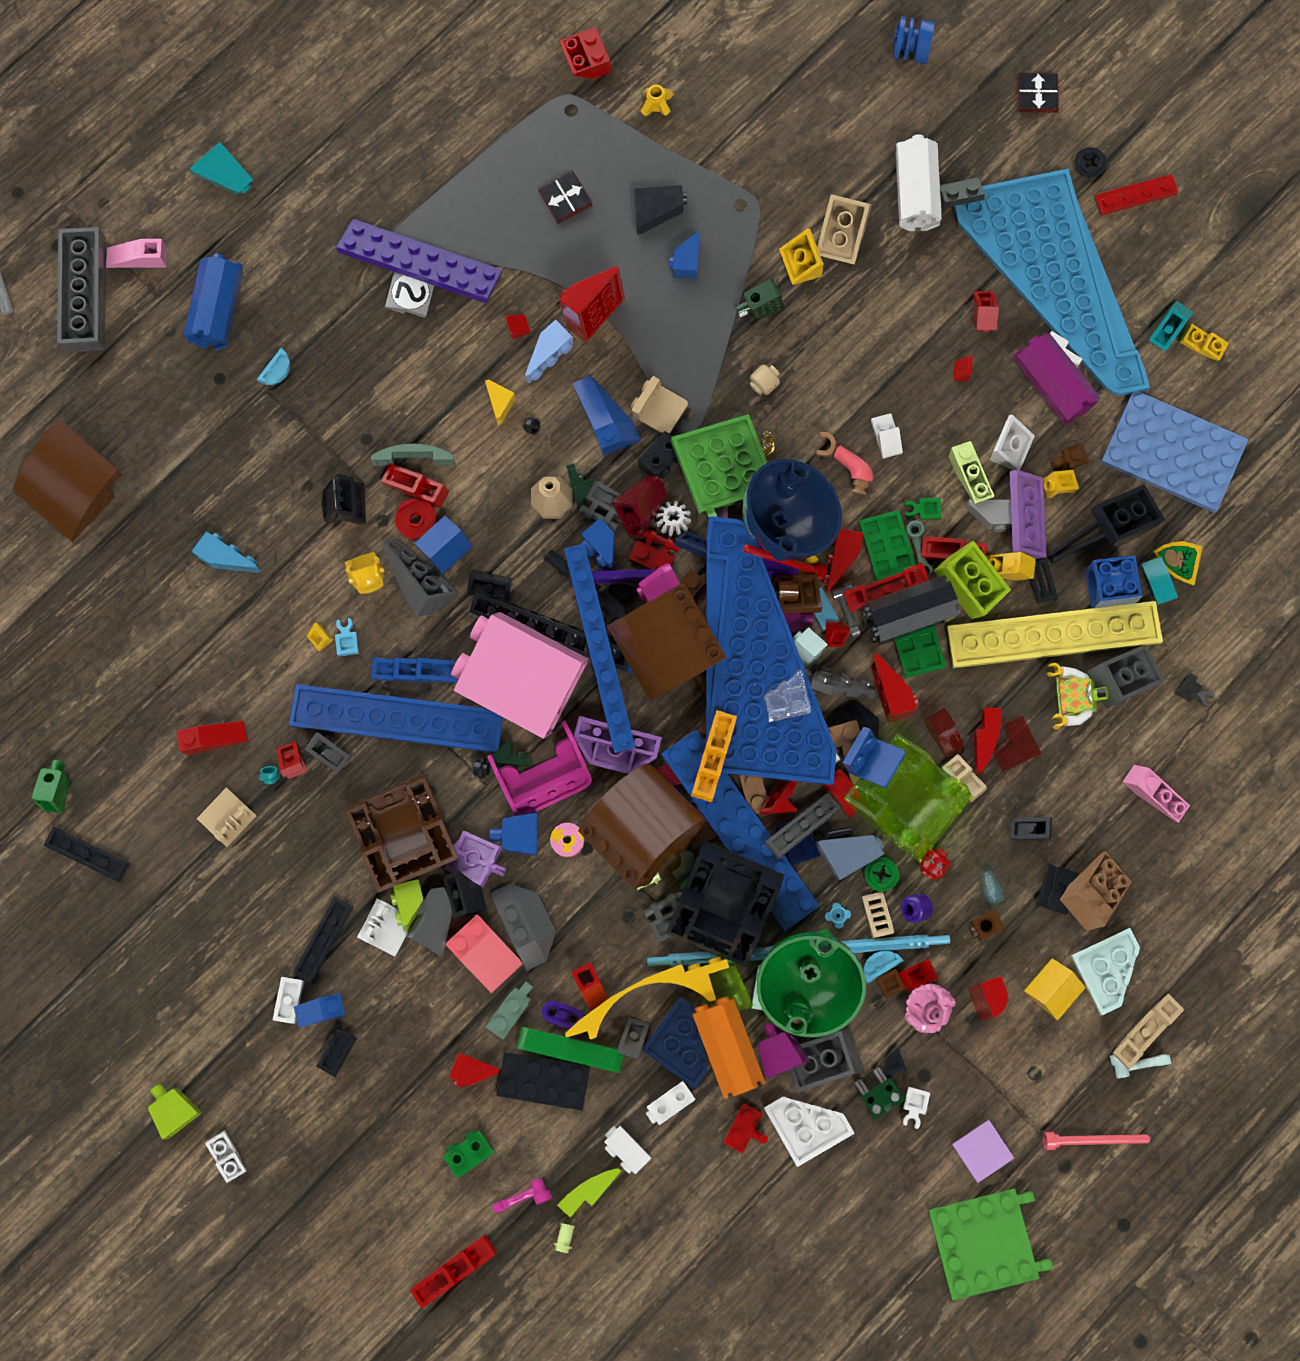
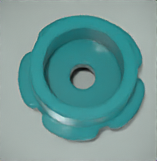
M267 766L260 770L259 780L264 781L265 784H274L280 778L279 772L274 766Z

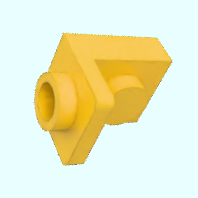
M1074 470L1055 471L1043 479L1047 498H1052L1060 493H1070L1079 490Z

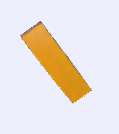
M716 710L692 790V797L712 802L737 716Z

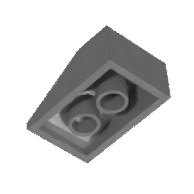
M1142 645L1087 671L1090 678L1095 681V688L1107 687L1108 699L1102 700L1106 709L1165 682L1147 645Z
M846 1029L800 1044L809 1062L790 1070L798 1093L864 1072V1067L851 1029Z

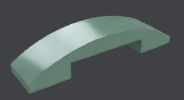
M424 444L396 445L371 455V461L374 466L394 465L395 458H433L435 466H456L454 455L443 449Z

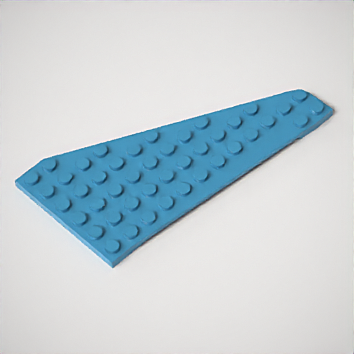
M1069 169L982 186L985 200L953 206L958 226L1049 328L1057 335L1069 341L1067 348L1082 358L1081 363L1107 392L1116 396H1123L1136 391L1149 390L1150 386L1138 350L1135 349L1078 204Z

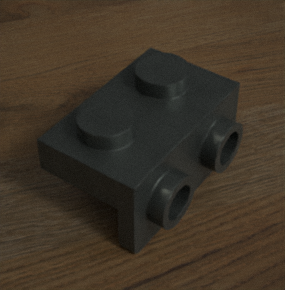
M978 178L940 185V199L945 208L985 200V193Z

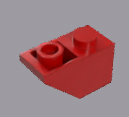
M591 962L571 972L590 1012L608 1000Z

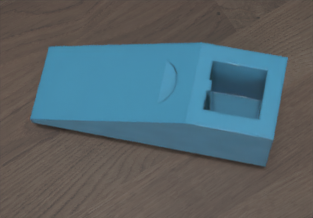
M206 531L192 550L197 558L212 568L254 573L261 571L256 565L258 563L256 560L248 555L246 558L240 554L241 550L234 545L227 546L224 544L225 540L216 533L211 535Z

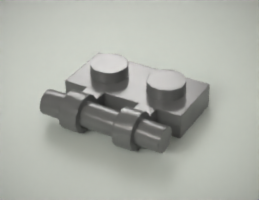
M596 481L586 497V500L592 503L590 508L582 505L579 512L584 514L585 518L597 521L601 518L611 530L616 531L619 524L612 520L614 516L618 517L611 502L621 494ZM599 507L608 512L606 517L596 512Z
M682 891L676 894L671 893L667 895L666 899L658 903L653 902L649 904L650 907L643 910L646 918L655 915L657 919L649 924L659 943L673 937L666 934ZM672 906L674 911L662 916L660 911Z

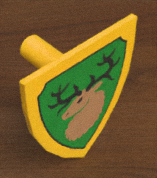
M1180 541L1165 544L1154 551L1157 558L1162 557L1171 575L1185 583L1195 585L1202 546Z

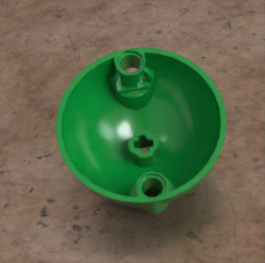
M821 930L818 932L796 934L776 944L765 956L760 966L756 991L762 1010L776 1026L797 1036L820 1037L839 1031L855 1018L864 1002L866 980L861 964L853 951L836 939L829 930ZM794 1019L802 1020L801 1023H794L792 1021Z

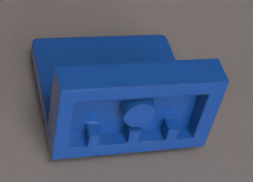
M863 727L845 757L843 764L850 774L887 788L906 752L903 749L876 739L871 729Z

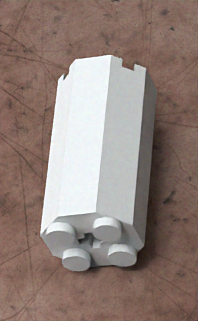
M914 135L912 139L896 144L899 227L908 231H915V227H921V231H927L939 226L942 219L938 145L935 141L924 138L923 135Z

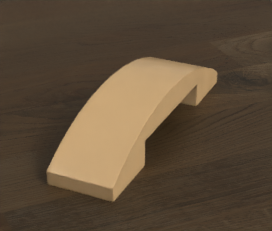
M1167 994L1134 1026L1112 1054L1129 1070L1140 1059L1150 1044L1167 1026L1174 1022L1184 1009Z

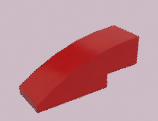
M389 464L381 480L383 484L414 499L426 501L431 506L441 509L450 492L441 483L426 479L421 474L393 464Z
M923 536L921 558L943 562L970 542H966L965 539ZM976 543L982 553L987 556V544Z
M984 708L981 712L982 729H976L974 732L975 775H980L983 772L996 747L1001 725V708Z

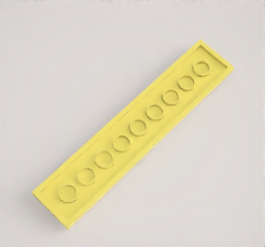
M1156 601L947 626L953 668L1153 645L1163 642Z

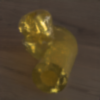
M765 431L762 434V450L765 457L775 450V436L771 431Z

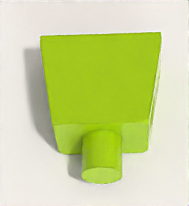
M160 1083L150 1090L156 1101L148 1107V1110L163 1140L171 1138L202 1114L201 1110L178 1088H173L167 1092Z

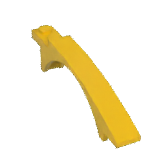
M720 956L708 960L709 965L701 967L700 963L687 967V972L684 971L683 965L680 964L649 976L610 997L580 1019L565 1033L566 1038L586 1031L590 1039L596 1038L600 1024L611 1006L629 991L651 983L678 984L694 990L708 1001H714L716 997L708 974L729 968L727 959L721 960Z

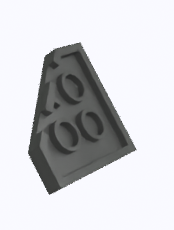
M824 666L821 669L816 668L810 687L830 695L844 692L845 696L859 697V695L866 694L865 697L874 699L877 686H874V683L869 680L862 679L858 681L853 679V676L850 674L841 673L839 675L833 673L831 668Z

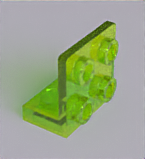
M735 965L709 976L716 999L728 996L729 999L733 998L738 1011L753 1006ZM700 995L704 1004L707 1003L708 1006L716 1004L715 1000L708 1001Z

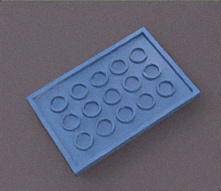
M1136 391L1131 394L1101 463L1216 513L1249 439Z

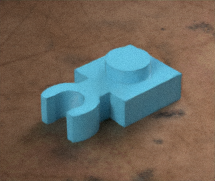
M348 618V625L342 627L341 621L337 620V628L341 631V634L335 635L338 657L359 654L357 633L351 632L353 621L351 618Z

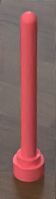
M1044 1132L1043 1134L1045 1150H1055L1060 1145L1149 1143L1151 1140L1147 1134L1059 1136V1134L1054 1132Z

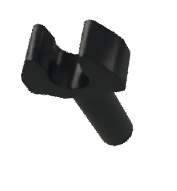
M825 825L819 826L812 832L813 834L823 833L824 839L822 840L853 835L852 827L828 830L825 828Z

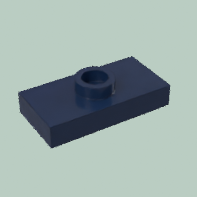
M685 531L675 539V546L707 559V539Z

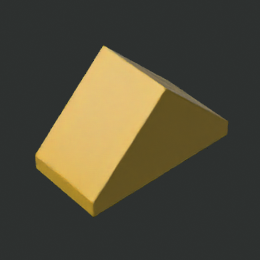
M486 380L489 397L497 424L499 425L503 423L516 400L515 394L491 380Z

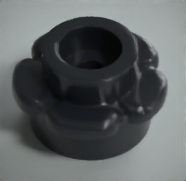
M485 758L476 760L473 767L474 776L480 779L488 776L490 773V763H487Z

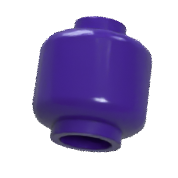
M921 893L906 896L901 903L902 916L911 923L928 920L933 913L932 901L928 896Z

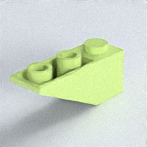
M969 441L952 447L949 459L957 477L974 504L993 498V491L972 442Z

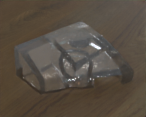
M802 669L797 670L796 674L788 681L784 680L781 682L777 689L771 690L764 695L769 722L811 713Z

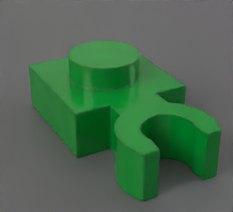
M920 498L919 504L913 501L905 502V507L913 509V512L905 513L906 518H913L915 515H919L920 521L941 520V498Z

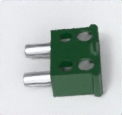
M880 1067L874 1069L873 1072L881 1084L868 1091L861 1079L855 1082L862 1094L860 1099L872 1116L871 1120L880 1118L906 1099L905 1096L901 1095L892 1079L885 1077ZM886 1086H891L892 1092H887ZM873 1098L874 1103L869 1104L867 1099Z

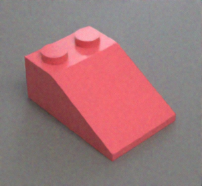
M478 914L445 944L491 993L523 964Z

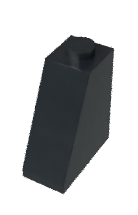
M682 185L634 188L637 234H642L684 212V205H687V193H683Z

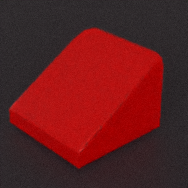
M525 314L505 316L512 339L531 334Z
M969 355L955 361L954 381L968 382L972 375V356Z
M827 621V647H844L850 628L840 621Z

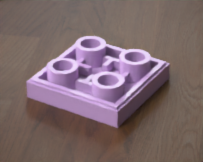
M989 1120L952 1144L977 1183L1014 1159Z

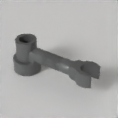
M851 581L843 583L841 587L832 589L831 592L835 602L840 601L852 638L861 636V633L843 594L844 591L853 589Z

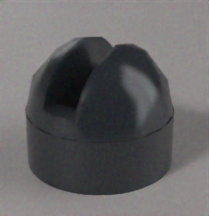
M529 417L524 420L525 423L522 427L525 432L532 435L539 432V419Z

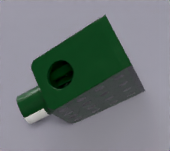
M773 278L744 293L746 302L736 306L740 317L752 313L754 319L785 308Z

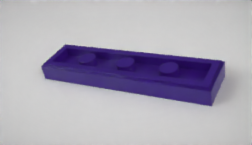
M655 570L591 572L594 584L639 583ZM570 575V576H569V584L573 585L572 579H571V575Z

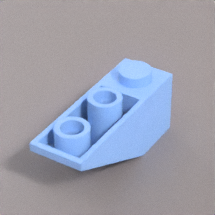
M557 320L551 323L539 336L525 374L528 383L539 379L543 374L542 371L547 367H552L560 355L568 353L573 347V337Z

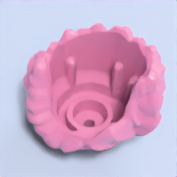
M921 985L920 988L912 991L908 997L909 999L906 1001L908 1007L906 1008L905 1019L915 1030L921 1033L939 1032L942 1025H946L949 1021L952 1007L956 1004L955 999L949 991L939 985Z

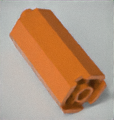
M728 996L716 999V1004L708 1006L706 1003L695 1007L696 1012L692 1014L724 1099L729 1098L727 1093L731 1092L733 1096L757 1088L756 1082L758 1081L761 1084L766 1083L735 1000L733 998L729 999Z

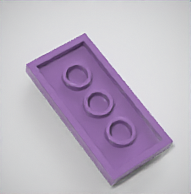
M1020 470L1010 471L1013 552H1023L1037 559L1046 558L1043 477Z

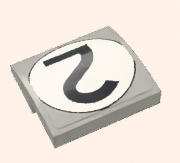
M394 272L385 308L402 314L408 312L425 318L434 285Z

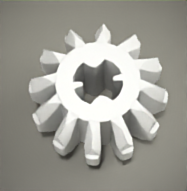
M675 501L674 506H671L669 502H666V508L660 506L659 511L661 513L656 514V519L659 520L657 527H662V533L669 530V536L672 537L675 531L680 536L681 530H688L686 525L691 524V519L687 518L690 516V511H684L686 508L684 504L678 507V502ZM675 516L677 517V521H676V520L670 521V517H671V518H674Z

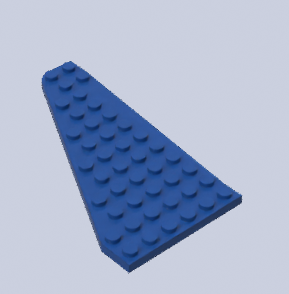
M709 516L707 531L706 622L727 658L706 669V743L716 710L737 716L721 773L833 785L837 750L814 691L810 688L811 683L761 557L743 551L744 545L748 544L757 547V544L749 534L743 521Z

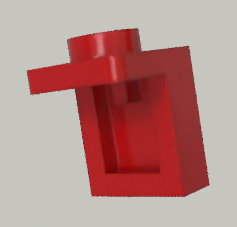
M929 959L898 973L907 993L919 988L921 985H926L938 979Z

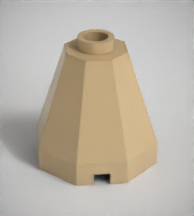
M543 477L531 488V507L543 519H561L564 513L573 507V489L561 477Z

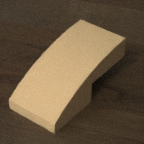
M959 754L942 767L946 775L970 802H973L987 790V786L972 772V768Z

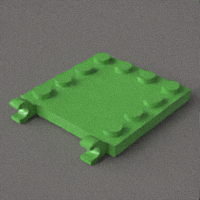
M749 414L671 437L672 446L698 514L705 513L707 524L709 516L718 517L715 510L743 502L745 489L750 479L761 466L768 463Z
M1013 1188L928 1210L952 1300L1039 1279L1038 1272L1054 1269L1051 1259L1048 1258L1035 1262L1019 1205L1035 1201L1033 1192L1016 1194Z

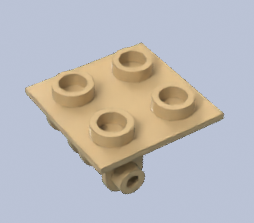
M226 787L200 814L197 820L216 839L228 847L257 815Z

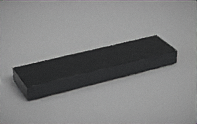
M54 826L43 845L117 882H121L130 864Z
M333 897L292 974L313 984L352 912L353 906Z

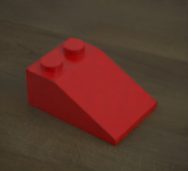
M878 653L873 654L869 664L887 723L911 717L917 709L916 706H918L916 694H912L911 688Z

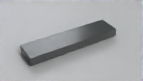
M827 792L766 840L764 844L778 860L841 809V806Z

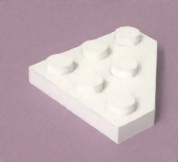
M781 1097L764 1107L797 1167L855 1134L844 1114L786 1097Z

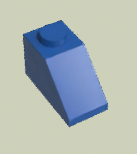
M695 233L674 250V258L670 257L669 270H673V277L697 279L700 233Z
M340 993L293 1007L298 1028L341 1018L345 1015Z

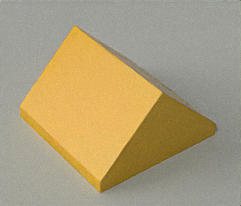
M809 228L779 248L792 285L822 276L824 264Z
M1051 959L1024 992L1058 1021L1082 993L1085 986L1073 971Z

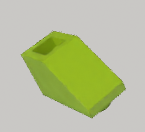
M418 879L393 886L394 892L390 893L393 906L397 905L399 913H395L397 925H402L404 932L408 931L423 903Z

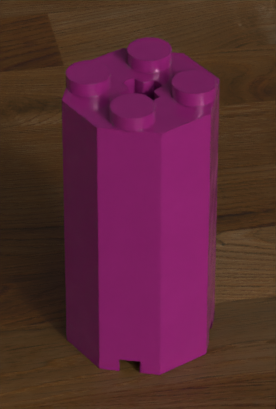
M1044 333L1040 337L1036 335L1029 340V346L1026 349L1019 350L1013 356L1016 359L1015 363L1064 426L1076 421L1074 416H1083L1098 403L1097 400L1100 399V396L1051 334Z

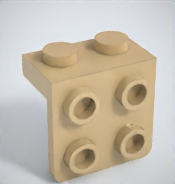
M652 376L650 381L647 380L642 387L643 392L640 397L634 399L631 411L634 418L660 433L667 431L671 434L686 410L688 402L661 386L660 379Z

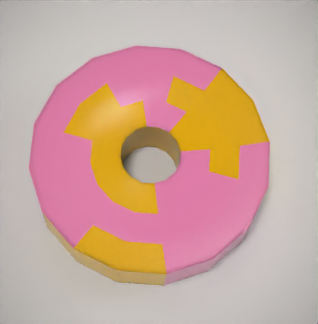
M562 823L554 828L551 833L550 842L555 853L567 858L580 853L585 840L578 832V826L572 823ZM567 836L571 838L569 844L563 842Z

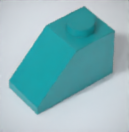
M1176 301L1149 341L1166 352L1194 312Z

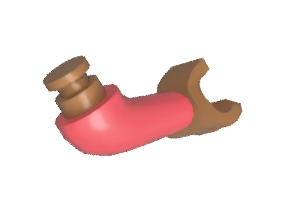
M818 433L822 440L831 441V446L826 451L817 450L816 454L820 457H831L834 455V458L850 471L851 479H854L853 485L855 488L851 492L866 495L864 490L868 488L869 483H873L874 477L868 463L843 446H838L836 439L831 433Z

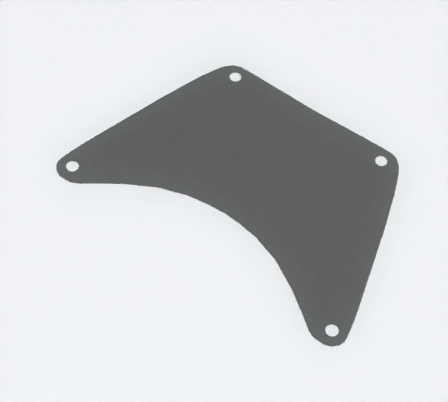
M567 94L550 100L527 116L431 196L392 232L487 265H497L526 271L568 289L574 283L617 266L621 275L625 299L607 320L626 340L646 379L650 381L652 376L660 379L661 386L687 400V408L694 412V417L691 421H683L680 418L674 427L679 432L687 433L701 426L714 392L737 314L736 306L740 304L758 232L760 208L757 199L745 189L660 145L586 100ZM567 105H575L578 108V113L573 117L567 116L564 112ZM573 172L591 202L558 220L539 189ZM682 185L683 193H687V205H684V212L642 234H637L634 188ZM738 199H743L747 203V208L742 212L736 211L733 207L734 202ZM695 233H700L697 279L673 277V270H669L670 257L674 258V250Z

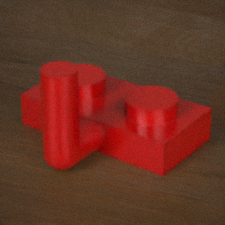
M743 1103L723 1143L741 1153L744 1152L750 1138L762 1144L767 1143L768 1137L755 1130L763 1113Z

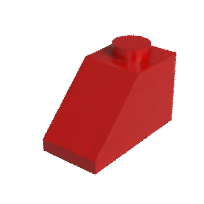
M974 291L973 305L976 330L981 332L997 330L999 305L994 291Z
M841 769L834 773L833 785L822 784V787L841 806L842 811L848 818L866 805L853 783Z
M458 1053L449 1078L453 1079L452 1084L465 1088L466 1085L473 1086L500 1074L501 1069Z

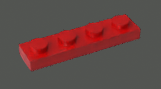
M1169 174L1095 195L1094 199L1100 216L1175 196L1178 193V189L1173 175Z

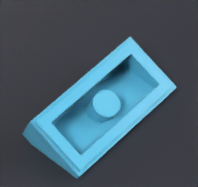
M820 587L822 611L821 613H813V617L821 632L824 633L826 632L827 621L840 620L822 587Z

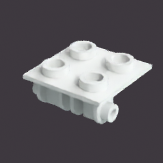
M377 899L357 938L396 956L408 931L404 932L402 925H397L395 913H399L398 909Z

